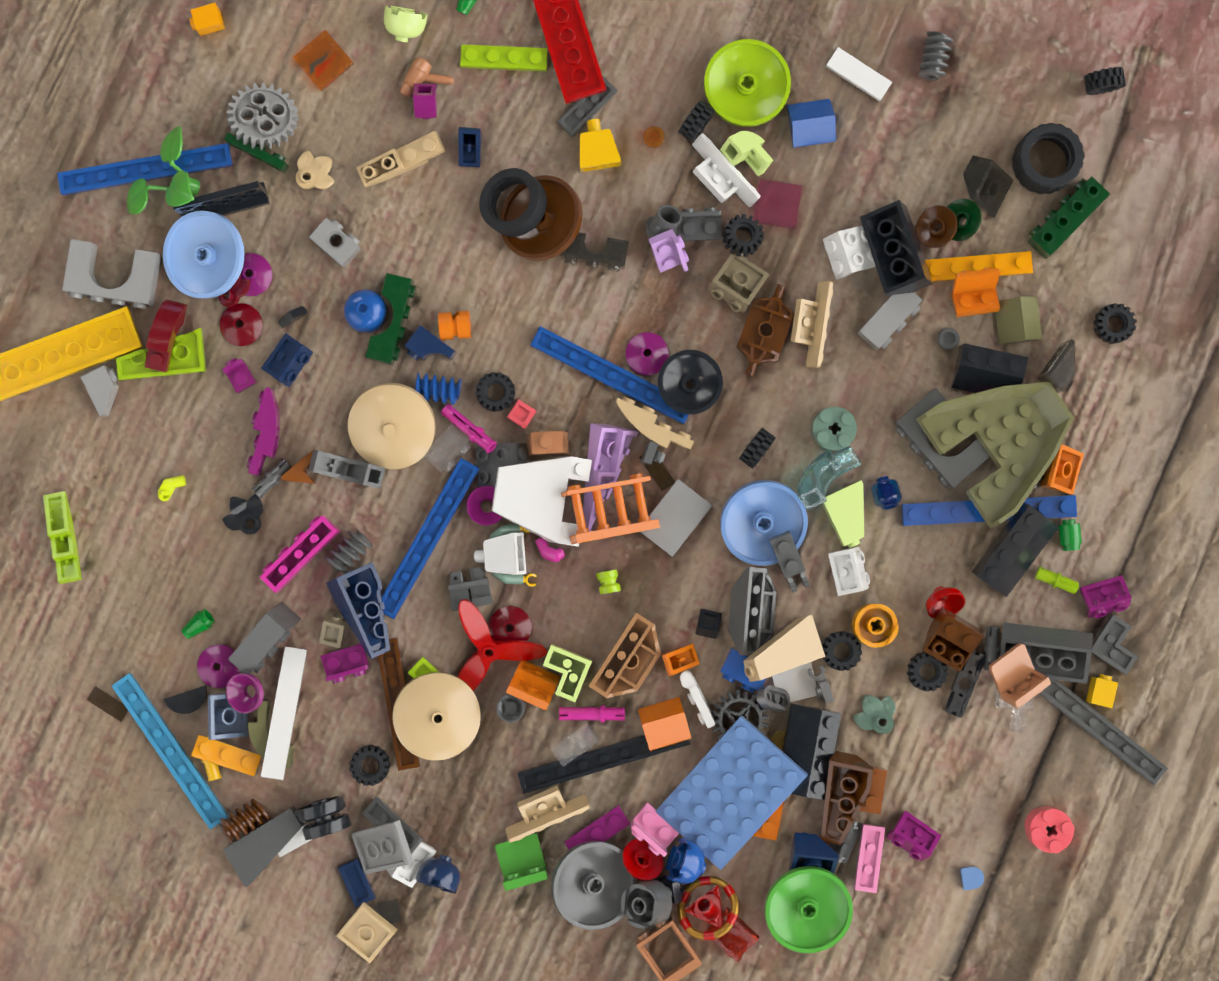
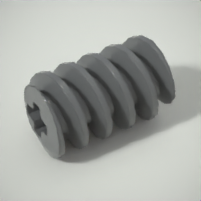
M929 31L927 32L928 37L925 39L926 46L923 48L925 54L921 58L923 63L920 64V69L922 71L918 73V76L926 80H938L939 77L946 76V73L941 71V68L948 67V64L944 63L943 60H949L950 56L944 54V52L951 51L952 48L947 46L946 43H952L953 39L946 34Z
M356 528L357 533L349 531L351 539L342 538L345 543L344 546L339 543L336 544L339 549L338 552L330 550L332 558L324 556L325 560L339 573L340 571L347 573L346 565L353 567L354 562L352 559L359 561L361 559L359 553L363 555L367 553L365 546L368 548L373 547L371 541L358 528Z

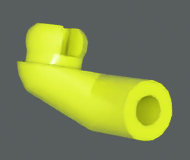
M181 475L165 479L158 490L159 499L161 501H168L175 488L186 486L185 476Z

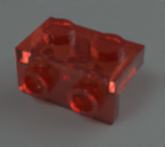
M728 907L722 911L723 925L726 923L731 911ZM737 917L734 926L729 932L712 941L717 943L729 957L739 962L743 954L758 941L760 936ZM710 924L707 931H714L719 928Z

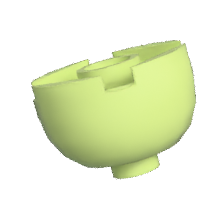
M385 6L384 25L389 33L395 35V40L408 42V38H416L424 31L427 13L420 11V14H415L413 9Z

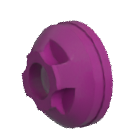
M481 486L475 489L468 497L467 512L470 518L480 525H493L502 519V516L493 511L485 513L481 509V503L484 500L488 499L493 502L494 487Z
M241 673L229 680L226 687V697L228 703L235 711L243 714L250 713L261 705L264 696L263 687L254 675ZM249 685L255 688L254 697H250L247 693Z

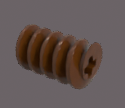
M251 799V807L244 803V811L237 808L235 809L236 816L229 813L227 814L228 821L224 818L220 819L221 828L231 844H233L232 836L238 840L240 839V831L245 835L248 834V826L255 830L254 822L263 825L262 817L270 820L260 802Z

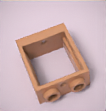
M672 916L668 920L656 924V928L650 932L645 930L637 936V948L660 981H679L702 965L700 957ZM671 927L691 957L664 974L645 944Z

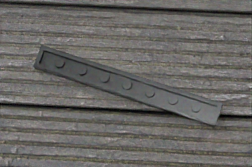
M1049 679L1051 684L1039 693L1042 697L1151 784L1156 785L1168 769L1165 765L1061 682Z

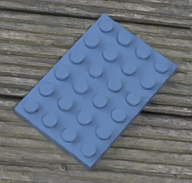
M741 715L656 809V813L685 839L696 843L703 850L704 856L722 870L807 777L808 773Z

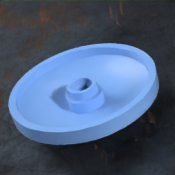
M194 211L182 216L170 228L164 242L163 263L168 278L179 291L194 298H214L227 292L239 278L244 263V246L237 228L226 217L215 212Z

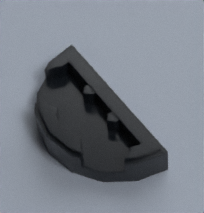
M205 685L163 700L173 712L180 714L192 713L198 710L204 703L207 696V687Z

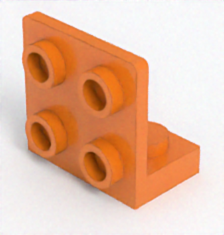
M988 267L972 272L966 270L956 274L951 293L956 317L999 312L1000 305L996 292L1000 275L999 268L992 269Z

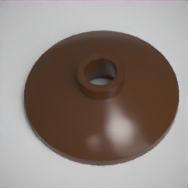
M937 205L928 208L917 221L916 234L919 241L929 248H939L946 245L956 233L957 218L954 212L945 206ZM942 226L941 230L937 232L938 227Z

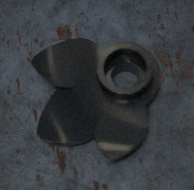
M256 494L251 496L248 502L239 497H231L229 505L231 514L222 519L226 527L233 531L241 530L249 535L257 533L261 528L260 516L263 512L261 499ZM249 520L254 521V526L252 528H249L247 526V522Z

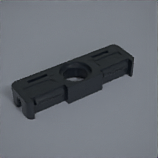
M974 651L960 672L957 671L951 686L953 692H951L946 704L947 708H943L945 712L959 718L963 717L985 662L986 656L984 654ZM962 677H967L970 680V686L967 689L959 687L958 683Z

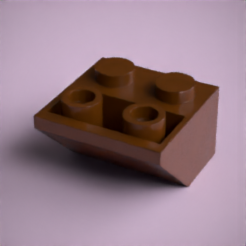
M942 607L930 624L922 650L960 672L984 636L978 627Z

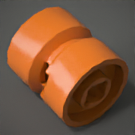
M469 310L457 311L455 315L451 312L438 313L441 341L453 340L455 336L459 339L471 338Z

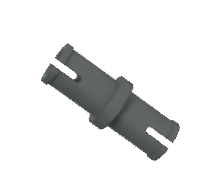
M282 458L272 470L266 471L264 473L265 476L251 489L260 498H263L274 485L277 486L279 484L278 481L281 479V476L292 467Z
M986 626V644L983 646L986 656L985 671H989V665L998 659V652L1001 651L999 646L1000 627Z

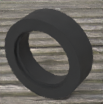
M518 168L505 169L492 176L485 184L479 201L480 213L484 221L498 233L508 237L521 236L533 230L543 218L547 205L546 193L541 183L525 170ZM511 185H526L530 192V202L526 211L515 220H500L496 212V204L500 194Z

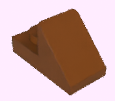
M313 450L283 474L281 479L289 482L317 484L306 471L309 469Z

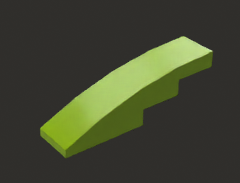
M62 491L43 495L47 535L51 539L53 560L56 561L57 580L60 584L82 580L76 536L66 492Z

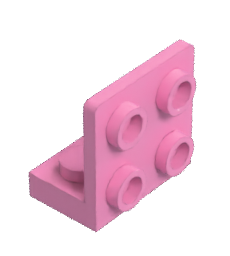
M648 802L630 822L631 833L640 841L646 840L649 845L648 848L657 856L662 854L665 857L667 854L666 848L679 834L656 813V809Z

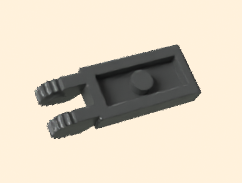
M788 530L769 538L785 579L787 578L792 592L797 591V586L791 576L798 573L805 588L810 586L790 531Z

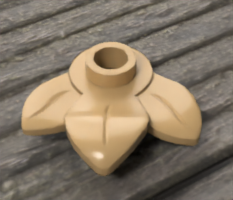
M310 151L304 152L297 161L299 171L295 178L299 187L303 189L315 187L323 190L334 184L333 178L328 175L332 167L331 158L320 156L314 159ZM308 175L310 179L304 180L303 176Z

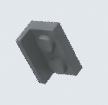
M713 207L704 208L701 212H695V209H682V212H680L682 220L678 225V235L681 236L683 242L722 240L721 211H716V208Z

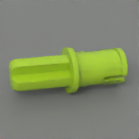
M1039 566L1034 579L1048 583L1054 589L1058 587L1075 594L1079 588L1077 581L1062 576L1061 572L1055 573Z

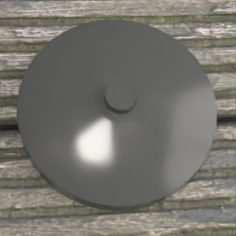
M587 841L568 850L559 860L552 875L551 895L556 909L569 923L582 929L598 930L613 925L626 914H623L621 909V898L626 889L637 883V879L626 870L623 864V851L604 841Z

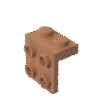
M1018 643L989 665L990 673L1001 699L1017 709L1025 705L1030 699L1041 693L1051 684L1049 677L1034 669L1027 649L1022 643Z

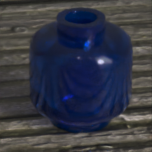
M888 476L876 479L877 483L871 487L875 505L881 507L882 510L897 507L902 499L897 480L889 479Z

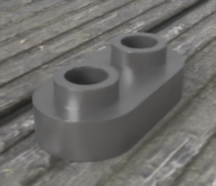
M770 685L759 688L756 698L762 708L776 712L789 709L790 696L785 689Z

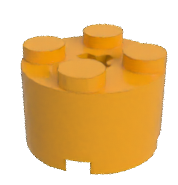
M877 603L865 604L855 612L852 618V632L858 638V641L864 645L873 648L883 647L890 644L897 636L899 629L897 617L893 610L885 605ZM878 620L879 628L872 631L871 622Z

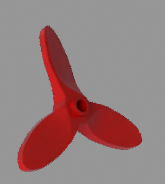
M467 599L460 600L458 612L462 626L478 650L466 661L458 674V678L463 680L472 691L481 683L491 662L495 660L527 661L542 658L547 654V649L539 643L522 640L496 641L491 638L487 622L478 608Z

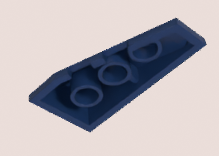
M373 562L326 582L335 604L369 658L372 659L389 651L388 629L383 613L385 606L381 598L382 583Z

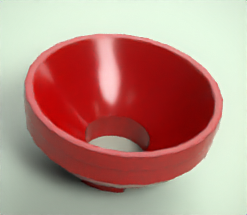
M937 587L926 601L927 613L930 617L935 618L940 609L944 607L950 612L957 614L965 605V597L956 588Z

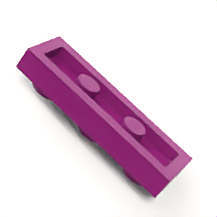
M617 805L566 839L564 843L570 850L574 846L587 841L605 842L630 825V821L620 806Z

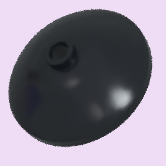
M683 350L670 356L662 365L658 375V389L663 401L671 409L678 413L695 415L707 411L717 402L723 389V376L716 361L706 353L698 350ZM689 381L693 384V387L687 388L685 383Z

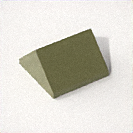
M1020 296L999 301L1000 310L995 312L999 345L1042 340L1037 297Z

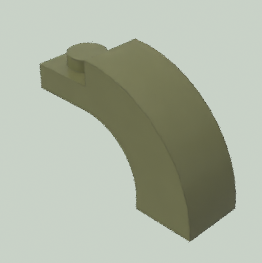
M263 699L261 705L254 710V717H257V721L252 720L248 722L251 742L263 758L270 730L271 700ZM290 744L286 763L287 769L293 767V744Z

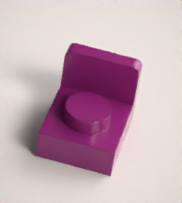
M234 358L225 363L226 367L222 371L227 375L236 393L239 394L257 383L244 360Z

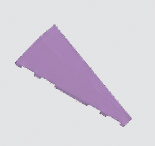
M590 424L587 459L592 460L589 482L585 481V488L617 481L622 470L620 468L621 462L625 455H629L630 449L628 447L632 438L637 437V430L609 424ZM613 488L601 490L603 502L605 499L608 500ZM592 492L584 493L583 513L586 528H589V532H592L591 528L597 517Z

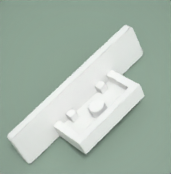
M701 133L692 146L705 161L693 170V173L721 203L736 193L749 208L752 207L760 198V194L716 148L712 141Z

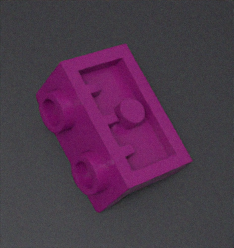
M1122 575L1080 587V593L1087 607L1088 618H1101L1109 612H1122L1130 606L1132 597Z
M361 644L320 656L326 673V682L332 680L333 684L345 681L344 676L353 674V677L366 674L365 670L371 668L367 654Z
M904 811L894 829L886 837L891 840L893 845L909 852L913 859L924 861L931 856L942 835L909 812Z

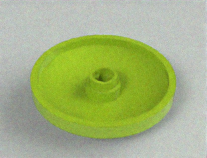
M754 39L736 40L720 48L709 61L704 77V92L710 107L724 121L741 127H754L773 119L786 104L791 88L790 71L782 55L769 44Z

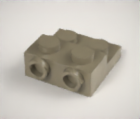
M734 251L717 273L708 290L711 291V295L715 299L727 301L733 311H742L744 313L770 274L743 256H736L737 253Z

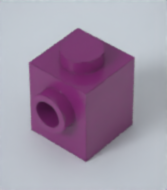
M414 84L415 118H437L436 84Z

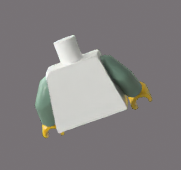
M515 523L500 526L490 534V539L484 540V550L475 551V562L485 563V570L492 572L493 577L505 584L522 585L526 583L528 586H535L536 583H528L530 576H537L534 573L526 574L524 534L520 533L521 530L524 533H529L530 531Z

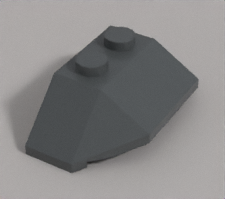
M747 567L732 587L728 632L740 655H751L773 636L777 591L766 568Z

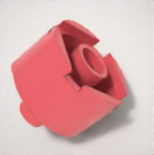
M1053 806L1037 807L1025 819L1024 825L1028 840L1044 852L1059 853L1072 841L1074 825L1071 819L1064 812ZM1047 826L1052 828L1051 832L1046 830Z

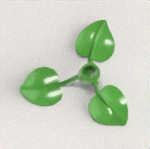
M180 126L175 127L168 133L160 149L162 161L169 162L178 171L174 175L170 187L146 186L145 179L136 180L131 185L127 195V209L130 214L136 215L144 210L148 202L147 191L149 190L167 191L166 203L172 207L189 203L198 194L200 189L199 180L188 177V172L183 171L174 162V160L180 157L183 141Z

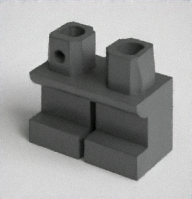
M482 567L470 569L472 578L470 582H464L462 571L450 573L448 589L452 612L458 611L460 600L467 599L471 601L470 591L472 603L476 607L494 603L489 580L485 578Z

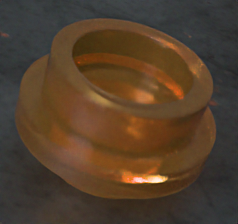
M657 126L647 128L643 135L644 143L650 148L660 147L665 140L663 130Z

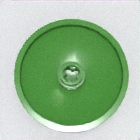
M804 866L784 873L773 883L766 896L764 911L768 928L780 944L792 951L816 953L832 947L843 938L852 921L853 904L847 887L838 876L824 868Z

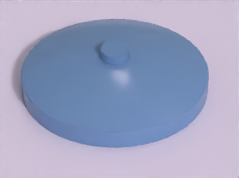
M772 480L753 481L737 489L726 501L720 517L721 534L728 549L738 559L758 566L778 563L769 538L789 530L798 549L805 538L808 527L807 512L799 496L787 485Z

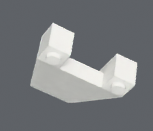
M561 456L498 467L492 511L548 542L571 545L570 536L576 535V530L578 529L577 524L562 522L565 497H562L561 493L567 491L568 479L589 482L592 460Z

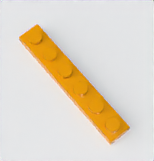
M1031 251L925 260L932 282L955 280L956 274L962 271H979L988 267L992 269L999 268V276L1033 273Z

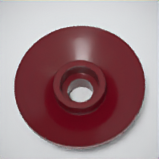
M238 303L235 306L228 307L223 312L219 326L221 334L227 342L241 347L254 343L260 337L263 330V320L260 313L253 306ZM239 320L243 321V326L241 328H237L236 323Z
M505 606L498 609L491 616L488 626L491 638L496 641H527L532 631V623L528 614L516 606ZM507 624H512L514 626V630L512 632H508L506 630Z

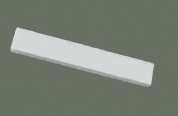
M285 647L261 772V777L284 779L307 650Z

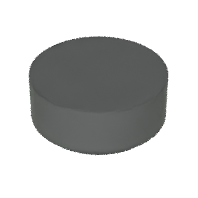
M945 328L937 336V343L944 350L955 348L960 341L959 333L953 328Z

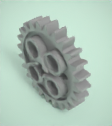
M254 83L253 89L246 85L245 92L238 90V97L232 96V103H228V126H231V133H236L237 140L243 138L244 145L251 142V147L254 148L256 144H259L261 150H263L264 145H268L269 149H272V143L280 147V140L288 142L287 135L293 136V129H297L298 114L297 107L294 106V99L289 100V93L282 95L281 87L275 91L274 84L266 88L265 83H262L261 88H258L256 83ZM275 112H280V113H282V114L276 115V114H274V113H275ZM249 117L251 120H244L243 118ZM263 128H269V129H271V130H269V131H264V130H262V129H263Z

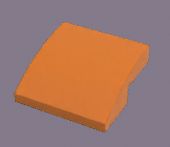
M520 661L506 693L543 710H547L561 676L530 662Z

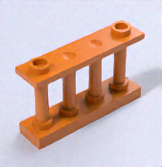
M642 473L630 475V480L586 488H581L580 484L567 487L568 491L562 492L561 495L562 497L571 496L578 529L576 530V535L570 536L571 545L660 528L659 520H651L646 508L642 483L650 481V476L643 477ZM633 484L640 517L638 518V523L631 524L630 520L627 519L621 486ZM613 488L619 522H617L618 527L610 528V525L607 524L601 490ZM592 492L598 521L597 531L589 532V528H586L580 494Z

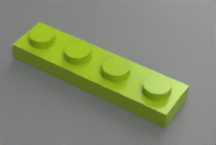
M461 44L460 67L547 72L548 50L547 48Z

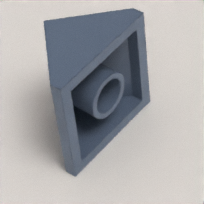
M226 693L208 695L209 740L248 736V713L243 714L235 711L228 703Z

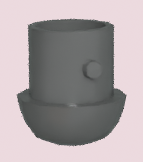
M665 204L660 206L655 216L649 217L646 222L647 237L650 239L670 229H673L677 236V227L682 220L679 210L672 205Z

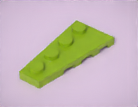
M201 328L176 336L169 369L166 373L145 367L148 348L116 358L119 381L206 372Z

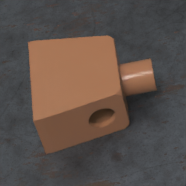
M548 431L527 434L528 456L569 454L568 432Z

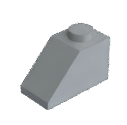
M103 365L81 376V379L99 416L107 417L110 414L119 386L116 382L118 376L115 370Z

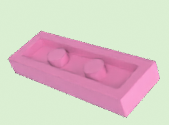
M862 824L854 890L877 893L885 833L884 826Z

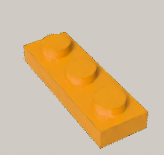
M201 735L197 736L191 753L192 757L250 776L255 775L261 758L259 754L216 740H209V738Z

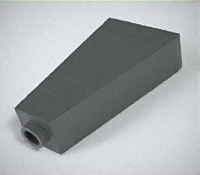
M294 806L223 849L245 887L249 886L305 825L304 822L299 821L297 809Z

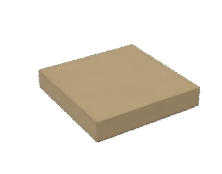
M363 902L336 936L368 963H371L398 929Z

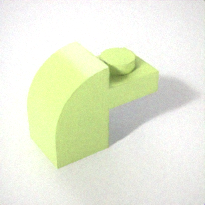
M740 131L730 136L720 149L733 166L745 160L758 176L763 174L773 162V159L762 148L765 141L759 135L749 131Z

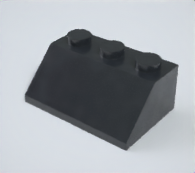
M964 343L959 348L951 388L978 393L1002 386L1022 384L1029 357Z

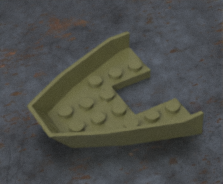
M1039 382L1002 386L943 401L918 417L916 421L940 455L973 433L980 441L998 469L967 490L966 494L988 526L992 528L1018 512L1054 460L1074 417L1051 383Z

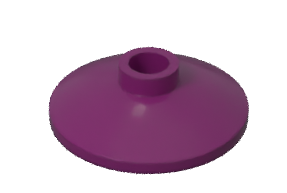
M255 253L244 254V263L240 276L241 279L251 280L249 291L245 296L262 294L269 288L273 278L269 262L261 255ZM248 270L253 271V275L251 277L246 276V272Z
M650 332L634 336L626 348L628 365L640 375L649 376L660 372L662 365L669 357L665 341L657 334ZM649 349L652 354L650 357H645L643 351Z
M218 644L206 648L201 653L197 662V671L205 684L214 688L227 687L229 680L233 676L240 674V670L228 660L234 653V650L226 645ZM215 663H219L221 665V669L219 671H216L214 669Z

